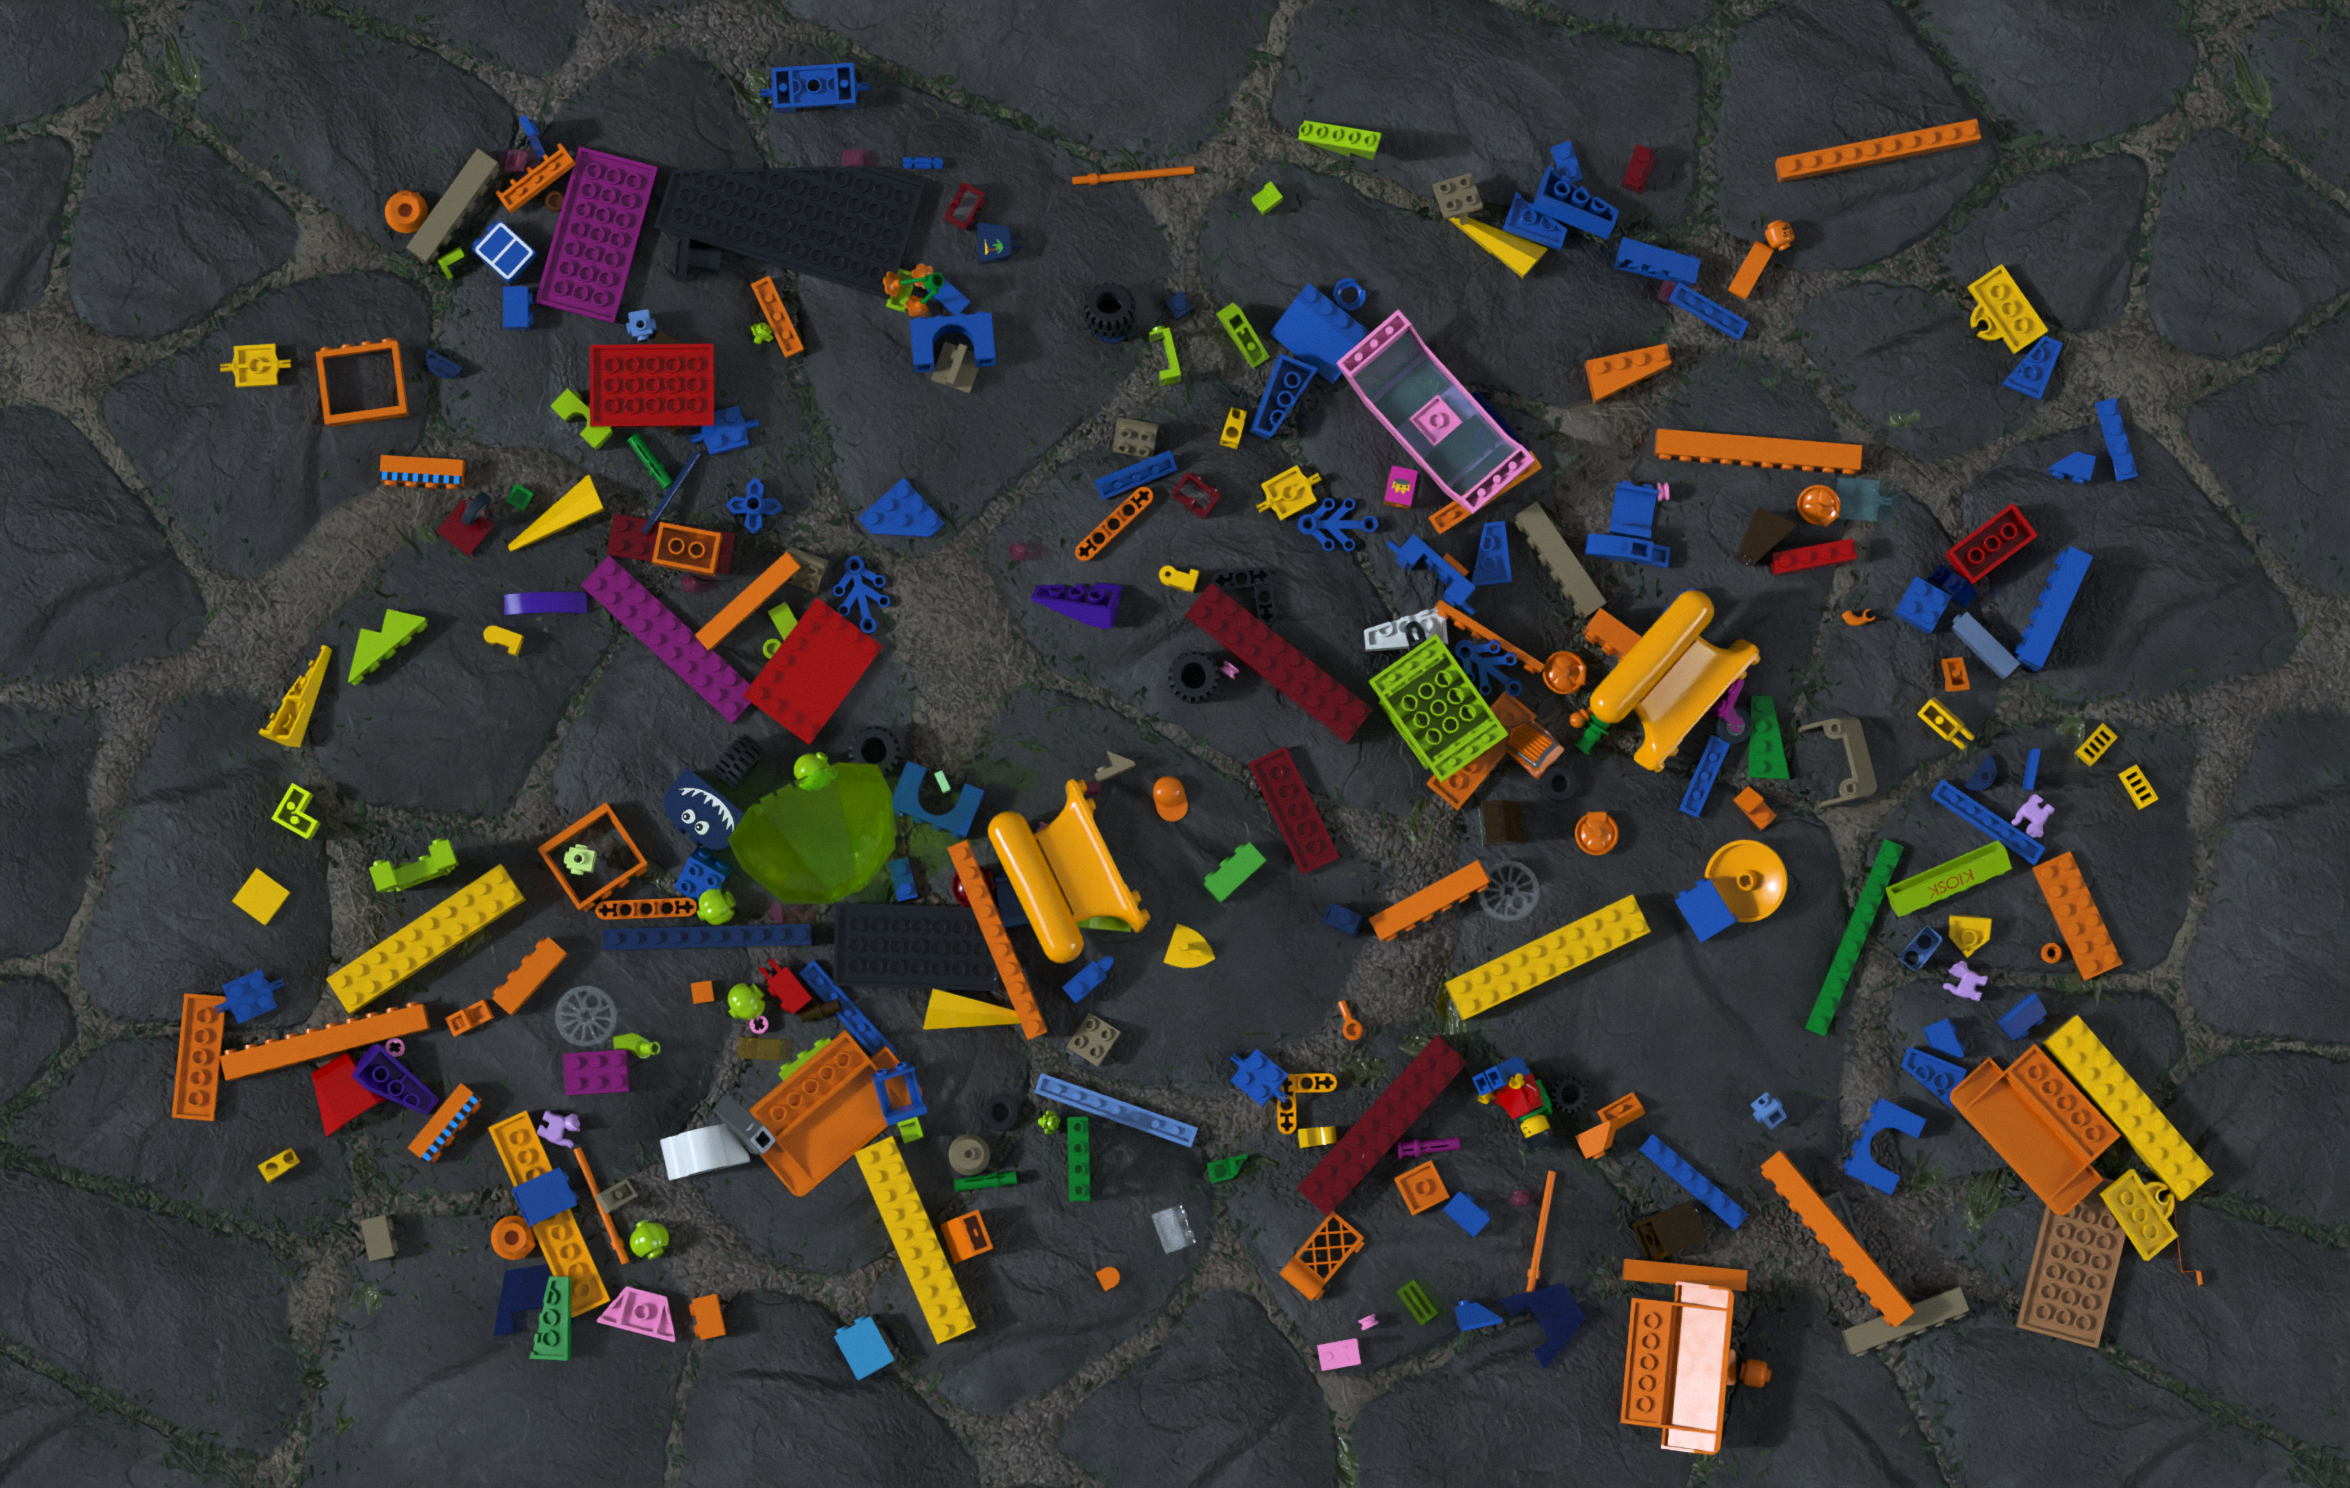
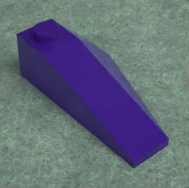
M1083 583L1076 584V587H1064L1062 584L1037 585L1031 596V601L1089 626L1111 629L1117 617L1122 586L1108 583H1095V586L1083 587Z
M376 1043L363 1055L351 1075L366 1090L424 1115H427L440 1101L437 1096L381 1045Z

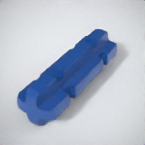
M904 157L903 167L906 169H912V167H915V169H931V167L942 169L943 158L915 157L914 159L912 157Z

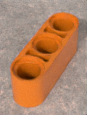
M1756 240L1728 291L1746 300L1774 249Z

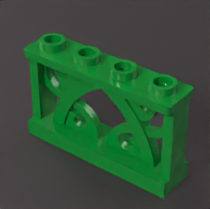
M1068 1117L1069 1202H1090L1088 1117Z

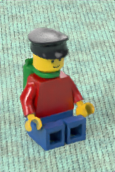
M1513 1057L1472 1077L1479 1092L1478 1100L1481 1103L1488 1104L1491 1100L1493 1103L1502 1106L1512 1119L1523 1115V1117L1519 1118L1520 1121H1523L1520 1127L1525 1136L1522 1142L1527 1145L1529 1154L1560 1139L1559 1136L1555 1135L1554 1129L1550 1128L1546 1120L1547 1115L1553 1112L1551 1109L1552 1103L1540 1079L1535 1081L1533 1074L1529 1068H1526V1064L1521 1057Z

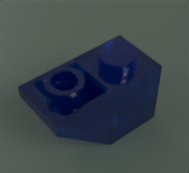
M1941 564L1927 579L1933 586L1951 595L1950 601L1962 608H1965L1977 594L1967 579Z

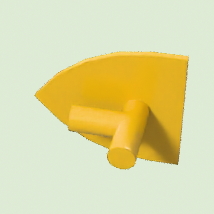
M1177 923L1164 963L1181 968H1195L1213 961L1215 957L1206 940L1196 931Z

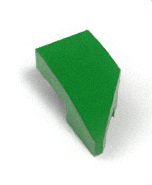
M1247 1154L1207 1163L1211 1184L1233 1179L1238 1174L1243 1162L1247 1159Z

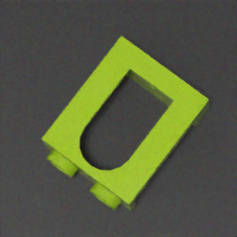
M1164 326L1155 327L1152 332H1149V340L1153 342L1163 339L1170 366L1168 370L1159 371L1160 385L1164 386L1181 382V372L1170 328H1165Z

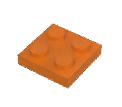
M1431 1160L1394 1178L1412 1216L1449 1198Z

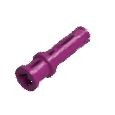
M1459 1137L1428 1141L1413 1139V1141L1400 1142L1399 1140L1396 1141L1397 1157L1402 1159L1403 1156L1415 1155V1157H1419L1422 1153L1460 1150Z

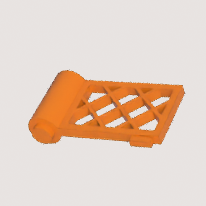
M1332 1211L1279 1274L1310 1301L1313 1298L1317 1301L1324 1293L1323 1286L1353 1251L1357 1253L1365 1244L1362 1242L1364 1237ZM1332 1217L1339 1222L1340 1231L1328 1232V1222ZM1343 1233H1352L1358 1239L1353 1245H1344ZM1340 1234L1341 1246H1329V1235ZM1317 1235H1326L1327 1247L1315 1248L1314 1238ZM1312 1242V1248H1307ZM1341 1248L1342 1258L1339 1261H1331L1330 1249ZM1327 1249L1328 1261L1316 1262L1315 1250ZM1304 1251H1312L1313 1263H1304L1299 1256ZM1328 1264L1329 1273L1324 1279L1317 1274V1265ZM1331 1264H1336L1334 1268L1331 1269Z

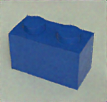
M528 286L503 287V328L505 331L530 330V325H533V312H530V304H533V292H530Z
M1458 1191L1442 1211L1474 1238L1490 1220L1488 1217L1489 1212L1482 1205L1477 1207L1472 1202L1474 1198L1466 1191L1463 1193Z

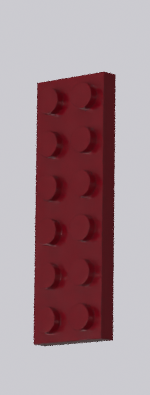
M614 514L607 555L652 562L660 521H657L647 536L641 530L648 519ZM685 526L721 533L722 542L716 573L729 575L736 534Z
M1286 746L1248 763L1301 874L1304 875L1339 858Z

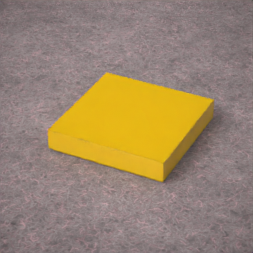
M256 868L232 902L266 926L291 892Z

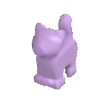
M2033 794L2028 802L2022 805L2011 823L2016 826L2020 824L2024 817L2032 822L2028 825L2025 834L2032 838L2042 837L2044 834L2043 825L2055 809L2049 804L2041 809L2038 803H2041L2043 799Z
M1964 961L1954 964L1949 972L1955 977L1961 978V981L1957 987L1951 983H1945L1943 988L1950 990L1957 996L1970 998L1978 1002L1982 992L1976 991L1975 987L1976 985L1985 986L1988 977L1980 976L1974 971L1969 970L1967 963Z
M549 1110L545 1111L543 1120L549 1122V1126L545 1128L540 1124L537 1131L538 1136L546 1138L557 1145H566L572 1148L574 1143L562 1137L565 1128L569 1131H580L578 1116L570 1114L564 1117L553 1114Z

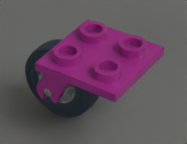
M1737 679L1709 708L1707 714L1710 717L1716 718L1715 730L1718 737L1730 744L1743 742L1748 738L1752 730L1750 715L1742 708L1733 707L1745 682L1742 679Z

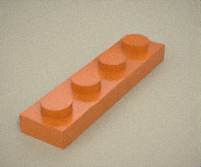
M770 276L752 283L753 291L785 358L803 351L804 348Z

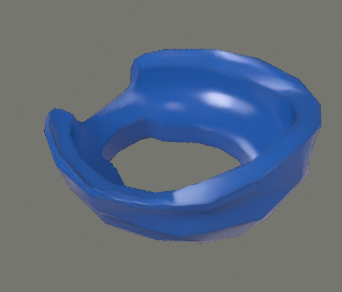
M1346 278L1336 283L1333 289V296L1339 307L1346 310H1356L1363 305L1366 292L1356 283L1355 279ZM1353 286L1359 292L1357 299L1353 303H1346L1342 300L1341 293L1344 289Z

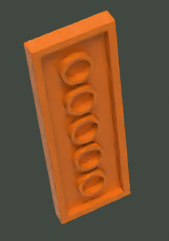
M1506 690L1490 707L1508 734H1510L1511 728L1526 721L1531 722L1537 717L1515 697L1508 695ZM1509 735L1440 783L1437 777L1433 775L1426 785L1458 811L1507 753Z
M2071 851L2033 867L2034 875L2083 981L2121 965L2122 961Z
M184 993L172 1118L215 1121L220 1056L222 1053L226 1011L218 1014L215 1006L226 1002V997Z

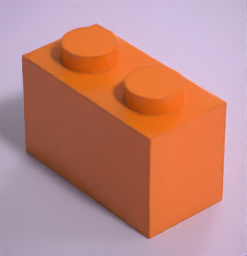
M718 1294L692 1299L693 1304H689L691 1316H695L697 1324L694 1325L696 1337L700 1336L701 1340L727 1335Z

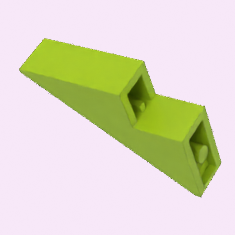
M1304 120V123L1299 128L1298 140L1348 157L1352 153L1374 160L1382 133Z
M387 609L381 633L361 628L348 682L354 686L358 685L364 679L363 675L368 671L370 673L375 671L380 666L379 662L384 658L387 660L396 653L395 649L400 645L404 646L412 639L411 636L415 632H422L428 626L426 624L428 620L425 617Z

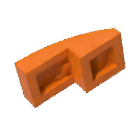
M483 999L466 1009L446 1017L445 1020L453 1036L456 1037L493 1019L494 1016L486 999Z

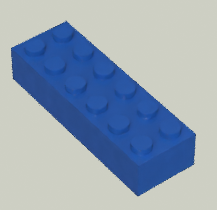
M2072 546L2059 552L2055 563L2058 565L2053 571L2051 570L2046 580L2049 584L2045 589H2042L2038 600L2041 602L2037 607H2034L2030 615L2032 622L2024 628L2021 635L2024 639L2020 644H2017L2013 652V656L2020 663L2019 665L2034 672L2043 667L2093 558L2092 555Z

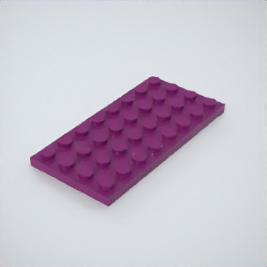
M579 146L575 158L576 165L571 172L535 303L615 324L658 167Z

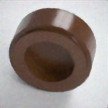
M558 191L550 192L545 198L546 207L551 212L557 213L561 211L564 195Z

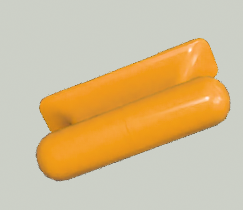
M1686 590L1680 594L1600 683L1590 697V708L1593 714L1602 722L1618 723L1634 709L1643 724L1645 740L1636 751L1634 760L1647 770L1660 772L1665 767L1663 761L1668 756L1673 757L1678 753L1679 749L1677 746L1683 740V737L1725 690L1737 679H1744L1747 672L1745 670L1749 665H1756L1760 661L1759 649L1744 639L1735 641L1728 649H1722L1708 643L1699 635L1714 616L1713 603L1701 591Z
M1071 779L1067 782L1065 786L1067 802L1064 809L1053 822L1032 834L1026 819L1020 813L1013 811L999 813L993 817L988 826L990 841L1047 957L1056 963L1071 962L1083 951V937L1076 924L1080 921L1100 916L1117 917L1126 921L1134 932L1138 933L1143 930L1147 921L1150 920L1149 913L1145 908L1139 911L1137 906L1138 902L1141 901V897L1138 891H1129L1093 820L1092 814L1094 813L1093 810L1096 809V805L1092 798L1084 799V791H1087V787L1083 779L1077 782Z

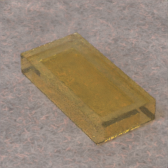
M739 1037L738 1058L780 1061L781 1040Z

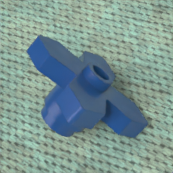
M754 478L746 485V498L734 496L726 503L727 508L734 515L746 514L745 527L752 535H755L762 528V514L775 516L783 509L776 498L763 499L764 486L757 478ZM752 504H758V508L751 509Z

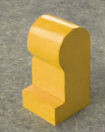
M1231 407L1219 445L1233 449L1238 448L1247 411Z
M1172 566L1161 568L1159 578L1164 585L1194 593L1199 571L1191 569L1190 574L1176 571Z
M488 626L483 634L487 643L508 647V653L516 657L524 640L523 635L497 626Z
M1336 1126L1298 1129L1300 1149L1338 1143Z
M289 1148L258 1165V1168L269 1184L286 1173V1171L298 1165L300 1160L294 1150Z

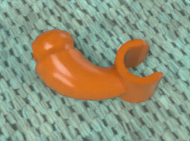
M1871 609L1865 610L1862 617L1853 615L1851 610L1842 614L1845 622L1852 626L1871 622L1875 619V616L1871 619L1866 617V613Z

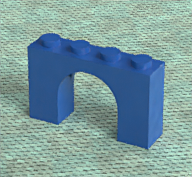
M980 311L969 315L959 313L955 316L946 317L945 315H938L935 318L917 317L914 320H910L915 373L935 371L934 345L942 335L950 332L962 333L970 338L974 345L976 367L996 366L991 313Z
M907 761L889 805V808L893 810L892 813L900 817H904V814L912 817L911 821L923 825V822L931 824V829L941 833L943 830L951 832L949 836L961 840L964 837L967 839L984 796V790L965 783L959 800L952 811L944 815L929 814L920 806L918 800L919 790L927 768Z
M1880 1098L1878 1101H1873L1869 1110L1872 1114L1869 1120L1865 1119L1860 1129L1863 1131L1861 1138H1856L1852 1149L1855 1151L1851 1158L1847 1157L1843 1168L1846 1169L1845 1175L1887 1195H1892L1900 1176L1875 1163L1870 1154L1871 1139L1876 1132L1883 1128L1895 1129L1917 1139L1926 1119Z

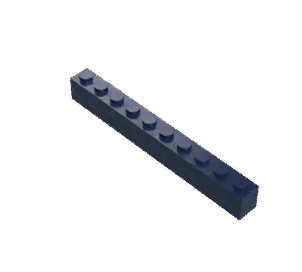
M811 924L603 929L604 951L812 946Z

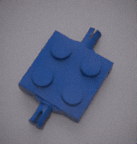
M739 405L715 411L714 426H702L700 434L690 436L691 443L704 441L710 456L750 446L747 437L748 429L759 426L758 419L745 421L741 415Z
M258 969L223 984L222 988L226 995V1002L215 1006L218 1014L230 1009L237 1023H242L276 1008L273 990L284 985L280 983L282 982L281 978L269 983L265 979L262 970Z
M1255 1049L1250 1057L1245 1060L1237 1053H1234V1057L1230 1058L1239 1066L1237 1073L1230 1081L1260 1106L1264 1107L1269 1099L1274 1096L1283 1103L1289 1099V1096L1281 1090L1282 1083L1289 1074L1258 1049Z

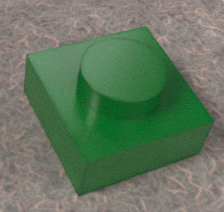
M515 484L505 501L524 512L534 493Z

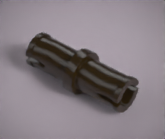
M839 998L825 1003L818 1002L813 1007L801 1009L799 1016L803 1023L816 1018L823 1019L826 1015L842 1011V1004Z

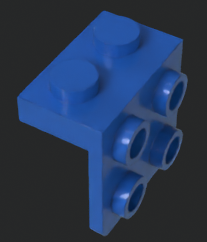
M697 847L689 856L675 884V889L699 903L700 896L706 890L721 888L724 880L731 873L733 866L729 865L727 861L713 856L708 850Z

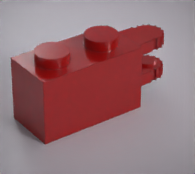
M771 958L768 960L769 964L778 972L775 976L771 978L768 971L762 966L758 969L768 980L767 983L770 986L767 990L774 998L778 996L782 1000L780 1006L787 1014L791 1012L795 1015L813 999L787 967L781 969Z

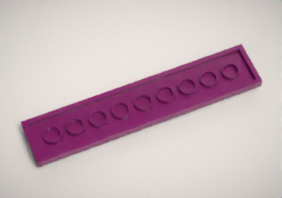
M608 555L581 584L589 594L731 724L751 705V702L743 697L750 684L712 649L707 650L695 636V633L612 557Z

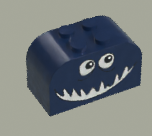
M688 767L669 788L664 797V808L667 815L675 822L673 826L683 835L686 832L691 835L689 837L690 841L699 848L703 845L706 849L715 853H724L734 848L754 824L748 816Z

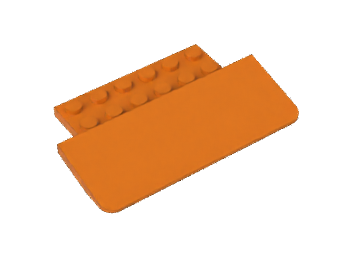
M844 1030L749 1109L750 1113L776 1139L769 1149L760 1156L793 1195L798 1197L806 1195L888 1126L884 1120L871 1076L876 1074V1071L879 1069H891L900 1063L886 1045L869 1058L848 1032ZM903 1075L885 1080L892 1110L912 1104ZM918 1084V1087H919V1090H920V1093H921V1096H922V1089H921V1087H920L919 1084Z
M2036 1044L2032 1045L2004 1072L1988 1057L1950 1093L1951 1103L2056 1215H2066L2104 1180L2090 1163L2121 1135Z
M1676 1281L1674 1302L1632 1298L1620 1423L1663 1428L1662 1449L1714 1455L1721 1448L1734 1309V1293L1730 1288Z

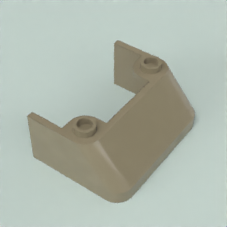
M1854 716L1833 718L1804 725L1798 729L1799 733L1823 728L1828 738H1843L1852 778L1845 779L1839 786L1841 797L1818 804V809L1866 798L1876 792L1877 783L1862 725L1858 718Z

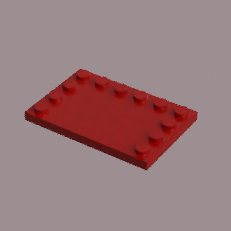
M714 344L590 345L591 428L714 426Z
M816 598L744 693L743 697L807 745H810L883 646L819 598Z

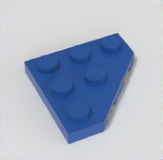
M905 478L901 479L858 517V520L872 535L930 538L945 525Z

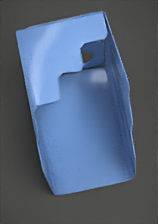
M1929 926L1922 928L1899 955L1898 959L1912 971L1918 970L1942 942L1941 936ZM1921 935H1928L1931 938L1932 944L1928 949H1921L1918 946L1917 940ZM1908 951H1915L1918 954L1919 960L1915 965H1909L1905 962L1904 956Z

